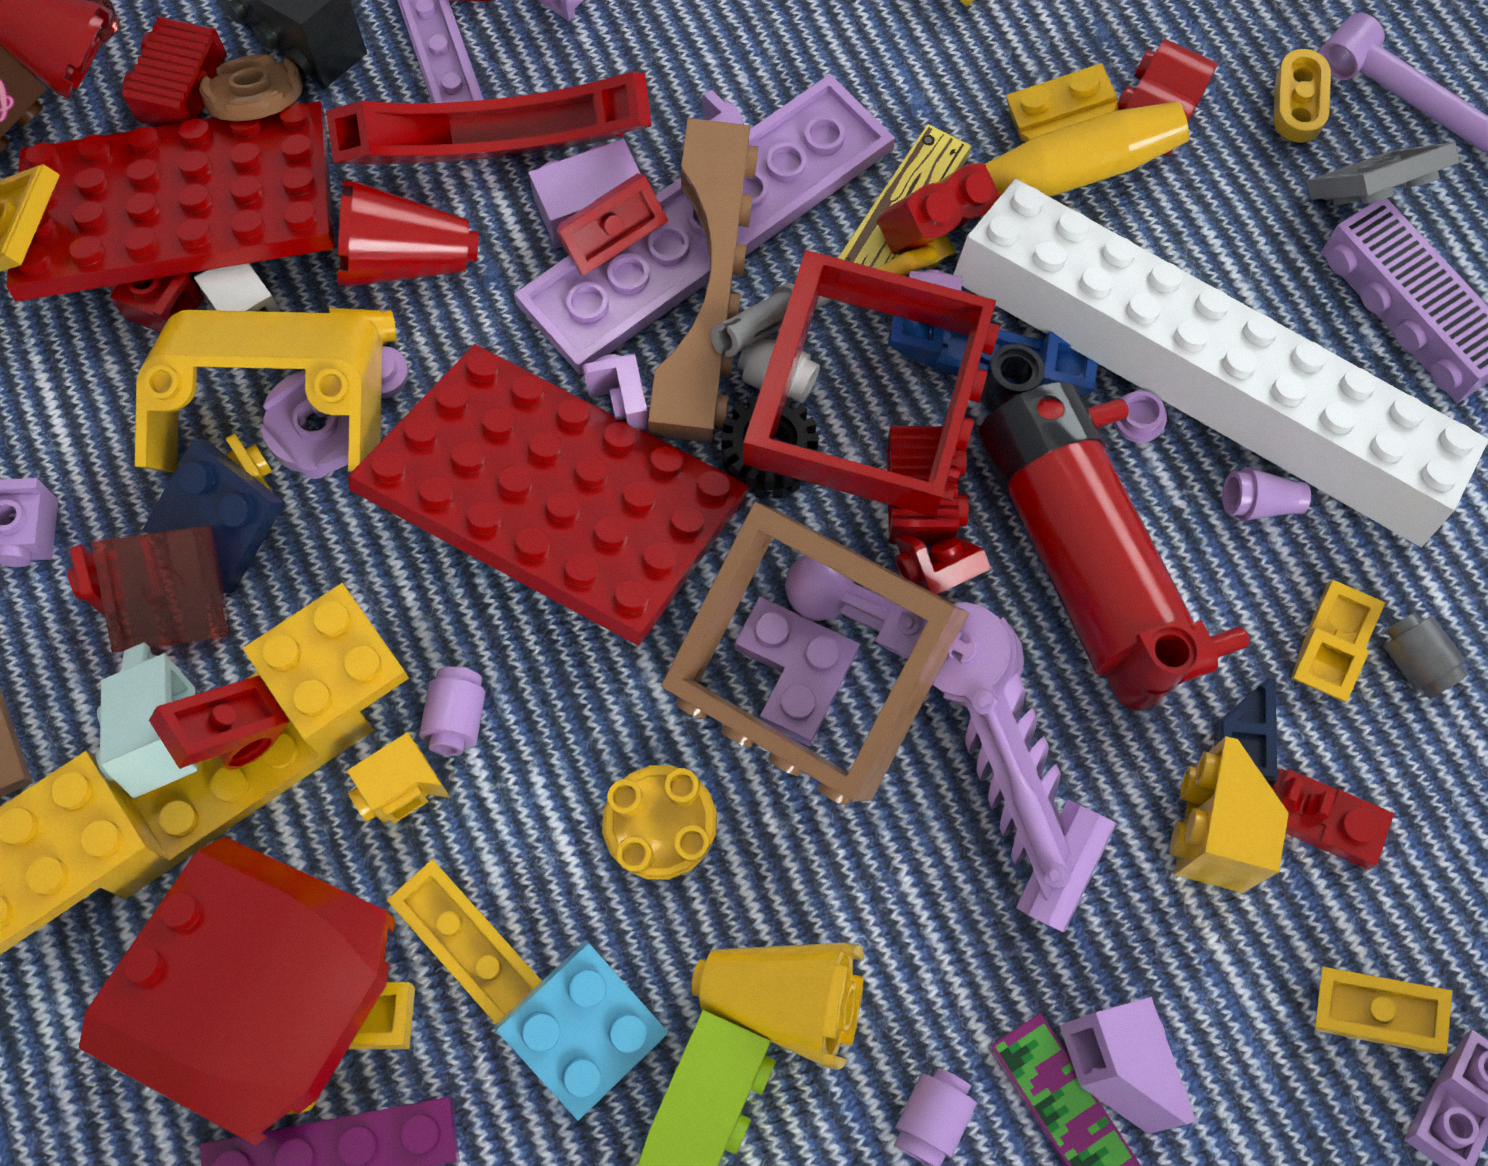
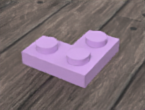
M759 596L735 642V651L782 673L760 715V720L781 733L807 746H811L859 650L860 643Z

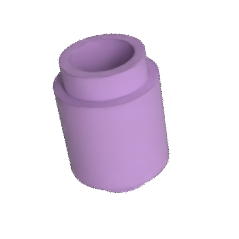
M443 667L438 669L436 679L429 682L419 736L422 740L429 743L431 751L441 755L459 756L463 754L464 749L476 746L486 694L484 688L481 687L482 676L477 672L461 667Z
M937 1068L934 1077L921 1073L895 1127L900 1133L894 1146L927 1166H941L945 1157L952 1159L977 1105V1102L967 1095L971 1085L958 1076L940 1068Z

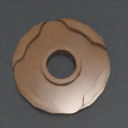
M258 54L243 56L221 64L220 67L216 68L218 76L212 78V80L205 76L199 88L204 107L210 115L221 120L246 121L276 114L289 107L302 94L303 83L299 69L289 59L284 58L283 63H276L274 56Z

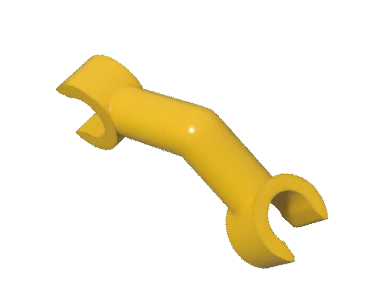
M944 235L925 246L907 251L877 269L906 276L910 271H917L925 267L927 270L933 269L940 265L939 261L955 255L956 252L947 235Z

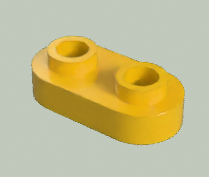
M1297 49L1288 53L1276 74L1273 122L1278 133L1293 142L1304 143L1312 141L1321 133L1329 118L1331 68L1325 57L1316 51Z

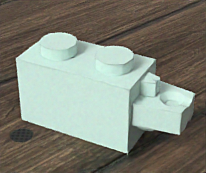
M145 642L124 650L121 672L101 680V706L97 708V718L100 724V748L96 750L97 764L108 780H115L132 798H136L198 771V763L179 769L149 722V718L156 706L195 695V687L165 653L159 656L152 654L150 647Z

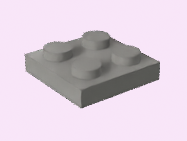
M1456 142L1394 149L1307 180L1310 198L1311 200L1332 198L1334 206L1347 204L1361 199L1362 204L1393 196V187L1406 183L1407 187H1415L1440 179L1438 170L1460 163Z

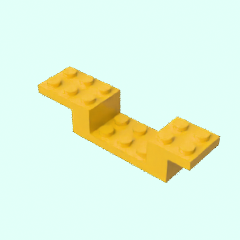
M343 583L242 648L258 671L248 678L260 675L290 721L273 746L260 758L241 768L230 770L226 769L219 756L199 762L197 772L132 798L115 780L110 781L99 769L96 757L84 751L0 806V955L99 888L126 900L374 731L361 711L408 680L409 677Z

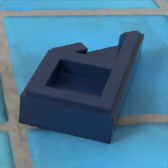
M1267 678L1214 725V747L1225 736L1238 739L1269 785L1277 782L1276 679Z

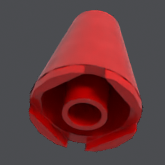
M0 0V45L54 92L70 100L72 97V87L76 90L78 89L102 42L99 41V37L96 34L101 26L108 29L113 12L101 4L88 0Z
M343 180L338 237V256H340L341 270H337V285L350 287L466 272L467 262H477L479 231L469 230L468 219L356 181Z

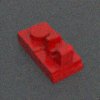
M637 173L558 224V228L555 230L557 231V237L566 253L570 255L580 275L585 276L668 222V219L646 175Z
M1282 768L1277 770V782L1271 785V788L1289 813L1286 834L1367 870L1377 866L1394 816L1393 812L1340 789L1337 790L1289 768L1287 770Z

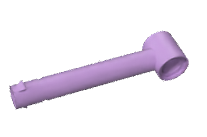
M1366 13L1350 15L1320 48L1319 54L1328 61L1332 77L1348 80L1360 71L1482 152L1488 154V116L1381 47L1385 39L1384 29L1371 15Z

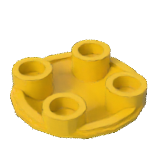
M650 765L628 774L624 779L616 781L610 787L607 793V803L603 809L602 834L610 854L626 871L646 880H670L690 872L707 856L716 836L717 810L709 790L698 780L692 771L672 765Z

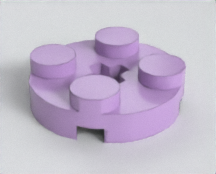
M305 371L292 374L279 382L266 397L263 405L266 411L263 417V425L260 423L262 438L275 459L288 469L301 472L304 476L311 479L322 478L329 472L346 466L348 464L349 416L330 415L322 429L307 431L306 429L309 427L306 418L314 413L320 418L326 414L315 409L307 398Z

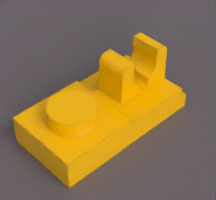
M1322 967L1315 1031L1433 1054H1446L1453 990Z

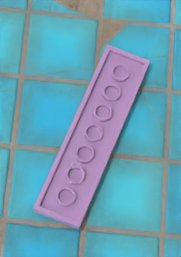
M831 74L750 129L749 145L758 146L759 148L755 178L745 177L743 194L753 195L749 227L739 226L737 237L738 244L747 245L746 255L894 150L895 137ZM681 178L656 194L668 222L585 276L580 275L569 255L514 293L517 306L579 375L584 372V364L595 362L598 358L610 354L709 282L711 262L706 235L694 207L681 189Z

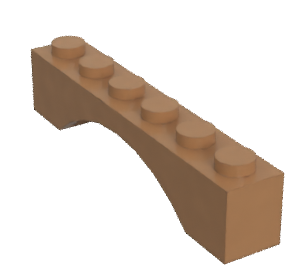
M687 118L681 164V189L694 207L706 235L711 268L705 300L692 328L676 350L655 369L648 425L649 434L656 437L712 443L714 427L723 428V423L726 419L728 396L718 395L720 376L731 377L733 356L725 357V351L719 354L712 345L710 333L716 324L730 319L739 313L741 294L731 293L733 275L743 276L747 245L738 244L737 237L739 226L749 227L753 195L743 194L745 177L755 178L759 148L758 146L749 145L750 125Z

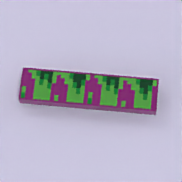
M1041 1013L988 1047L1064 1166H1141L1098 1099L1080 1087L1071 1058Z

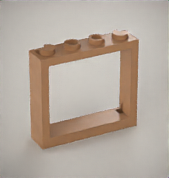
M754 502L661 687L678 697L675 705L686 713L700 719H706L707 715L723 723L724 726L721 733L729 739L746 747H752L753 743H756L771 752L768 761L777 768L795 776H799L801 771L818 780L820 783L816 789L827 798L842 805H848L850 800L853 802L871 801L970 612L773 508ZM772 538L927 620L918 641L849 772L699 684Z

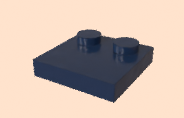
M192 439L142 531L171 553L167 532L193 529L202 579L220 594L233 593L285 502L207 440Z

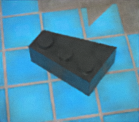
M219 0L222 8L233 21L238 24L244 21L252 28L257 39L268 50L272 51L275 48L285 55L286 59H289L296 65L302 78H306L309 75L324 89L368 54L351 0Z

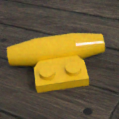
M1100 63L1007 94L1006 98L1010 115L1021 143H1025L985 163L1000 196L1016 178L1038 189L1041 193L1052 197L1142 166L1188 142L1189 128L1185 112L1179 101L1118 110L1117 95L1103 64Z

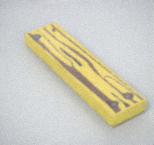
M927 124L838 258L878 268L899 256L892 254L876 222L878 217L889 206L919 188L936 183L962 168L970 155L971 145Z

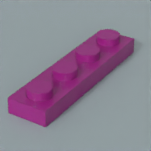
M451 1097L265 1131L262 1134L267 1136V1138L256 1146L239 1137L200 1144L201 1166H440L460 1162L453 1098Z

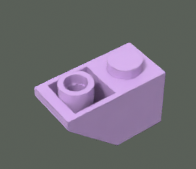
M1152 997L1098 1011L1059 1025L1081 1088L1147 1134L1196 1122L1187 1090L1179 1075L1165 1036L1163 1024L1159 1019Z

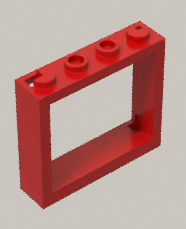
M805 250L743 442V464L935 517L941 499L952 501L961 472L960 468L951 466L955 449L966 451L975 419L964 417L968 401L979 403L988 371L979 369L978 365L982 353L992 355L998 337L1000 325L990 323L996 300ZM819 296L968 335L928 482L774 440Z

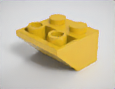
M1225 736L1209 752L1204 751L1194 767L1188 766L1184 773L1180 788V799L1187 801L1184 822L1178 821L1174 827L1169 853L1177 857L1174 875L1244 893L1279 873L1289 813L1239 740Z

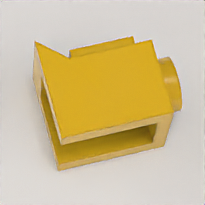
M408 732L347 770L356 785V788L350 791L348 795L366 822L377 816L383 824L389 820L395 824L428 803L429 801L426 798L428 795L451 798Z

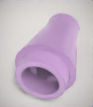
M1245 467L1240 472L1233 471L1227 476L1223 486L1222 500L1227 514L1236 515L1239 520L1247 521L1292 513L1304 514L1311 502V490L1307 482L1293 481Z

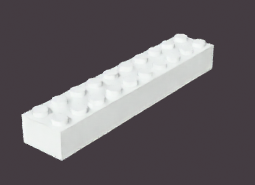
M1016 178L967 236L953 274L955 276H962V286L979 296L996 300V306L1047 335L1052 331L1071 345L1070 348L1145 391L1156 394L1166 403L1421 548L1455 511L1488 443V438L1473 431L1468 426L1422 403L1419 399L1373 376L1368 371L1344 360L1319 344L1295 333L1272 318L1246 306L1223 291L1179 269L1176 265L1168 263L1132 243L1127 238L1119 236L1083 214L1070 209Z

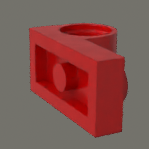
M260 675L156 706L149 718V722L179 769L219 756L226 769L241 768L265 754L290 722Z

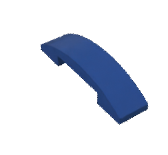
M892 316L888 345L924 365L958 376L968 335ZM999 330L992 355L981 354L978 368L987 370L992 356L999 348L1009 344L1024 345L1034 350L1042 359L1044 375L1040 383L1041 386L1056 382L1072 383L1080 394H1091L1094 391L1097 363L1070 348L1071 345L1052 331L1048 333L1044 340ZM1005 378L1010 383L1018 384L1012 379Z

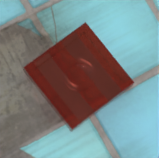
M212 524L95 539L91 542L112 653L127 650L143 642L149 647L227 637L230 634Z

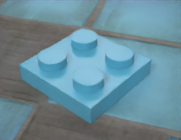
M586 940L494 1026L501 1037L577 1121L669 1033Z

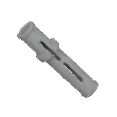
M787 283L777 287L772 292L770 298L751 306L730 319L716 324L710 333L711 342L715 350L719 354L725 351V357H732L747 346L778 331L781 327L794 284ZM819 296L816 308L828 304L833 299Z

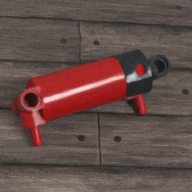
M1009 344L999 348L992 356L986 370L988 373L980 398L985 408L992 413L979 426L977 437L1004 492L1010 496L1095 673L1101 676L1106 675L1114 694L1123 705L1137 711L1149 710L1157 705L1177 684L1216 671L1219 657L1248 647L1249 635L1244 628L1238 626L1210 636L1202 620L1193 621L1105 450L1107 445L1098 429L1099 427L1126 419L1129 414L1126 401L1118 398L1087 408L1078 389L1072 383L1056 382L1041 386L1044 365L1042 359L1034 350L1020 344ZM1005 378L1012 379L1018 384L1010 383Z

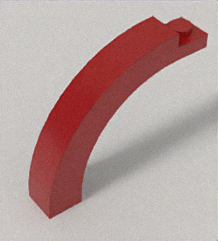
M629 72L554 91L507 98L445 103H388L362 100L326 110L333 164H418L522 155L624 137L623 133L652 126L645 73Z

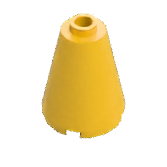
M849 942L714 949L709 953L706 960L700 959L696 964L692 978V994L699 997L702 1010L760 1035L772 1043L826 1068L840 1070L844 1067L847 1059L836 1055L840 1044L850 1046L853 1044L863 993L864 977L853 975V959L864 961V952L861 945Z

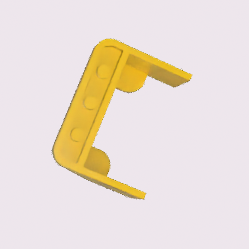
M183 310L174 314L164 325L137 376L135 467L165 473H174L176 470L178 412L187 406L194 397L197 383V367L305 369V391L311 405L327 415L349 416L348 471L352 472L380 443L383 348L380 331L365 317L350 313Z

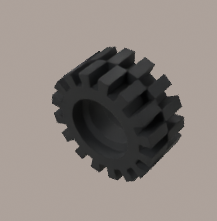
M754 395L747 398L746 409L738 403L732 409V418L727 416L723 423V432H721L723 467H727V474L748 485V490L750 487L755 488V497L764 499L765 490H773L774 499L782 498L784 488L788 487L791 494L800 489V480L743 464V442L757 402V396ZM787 396L776 432L784 435L789 444L818 451L819 433H816L817 424L814 418L807 419L808 409L802 404L793 409V398Z

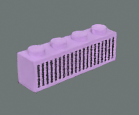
M1386 198L1373 202L1338 224L1320 253L1326 258L1330 268L1337 275L1342 276L1361 297L1364 306L1372 313H1375L1393 332L1400 346L1406 351L1411 352L1430 373L1433 382L1440 389L1446 391L1457 404L1488 384V306L1401 212Z

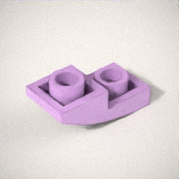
M1474 1030L1465 1034L1444 1065L1404 1139L1405 1142L1439 1166H1475L1488 1136V1040Z

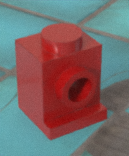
M189 273L110 286L112 293L110 299L125 319L158 333L162 331L171 316L183 310H198L204 300Z

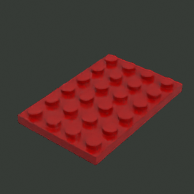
M321 101L304 104L293 103L276 114L254 120L230 121L221 120L217 117L209 119L195 118L184 123L159 127L145 126L133 131L108 135L94 134L77 140L52 144L38 143L31 147L21 148L18 173L44 164L60 176L22 265L8 269L6 287L14 301L17 302L334 249L326 116Z
M476 344L458 360L348 475L349 490L638 646L746 499L749 487L727 473L639 428H632L624 420L616 421L614 415Z

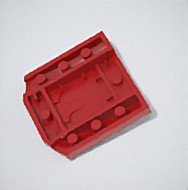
M223 836L195 852L87 1008L84 1015L79 1049L256 1146L267 1138V1136L262 1134L263 1131L291 1110L299 1114L318 1099L386 987L389 964L384 960L388 930L394 932L395 919L383 908Z

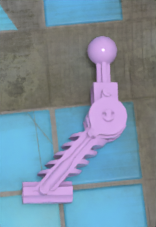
M806 555L799 557L788 569L785 582L787 599L793 610L802 617L821 621L842 614L878 631L879 634L876 642L885 649L906 659L909 658L927 620L881 595L855 584L853 580ZM968 602L956 603L955 605L970 612L950 647L947 653L948 656L933 685L945 693L944 699L952 700L951 703L954 705L968 708L971 717L967 728L965 745L969 754H971L982 743L977 763V774L981 782L992 771L994 772L988 801L993 810L1005 799L1000 820V831L1003 838L1008 836L1015 826L1017 828L1011 853L1013 863L1016 867L1028 855L1034 871L1016 908L1048 926L1065 932L1117 823L1071 800H1067L1061 815L1059 814L1054 800L1061 773L1057 764H1055L1043 776L1049 750L1045 736L1033 748L1031 747L1037 724V716L1034 709L1031 708L1020 720L1026 693L1020 678L1024 665L1022 643L1004 617L999 619L998 616L981 605Z

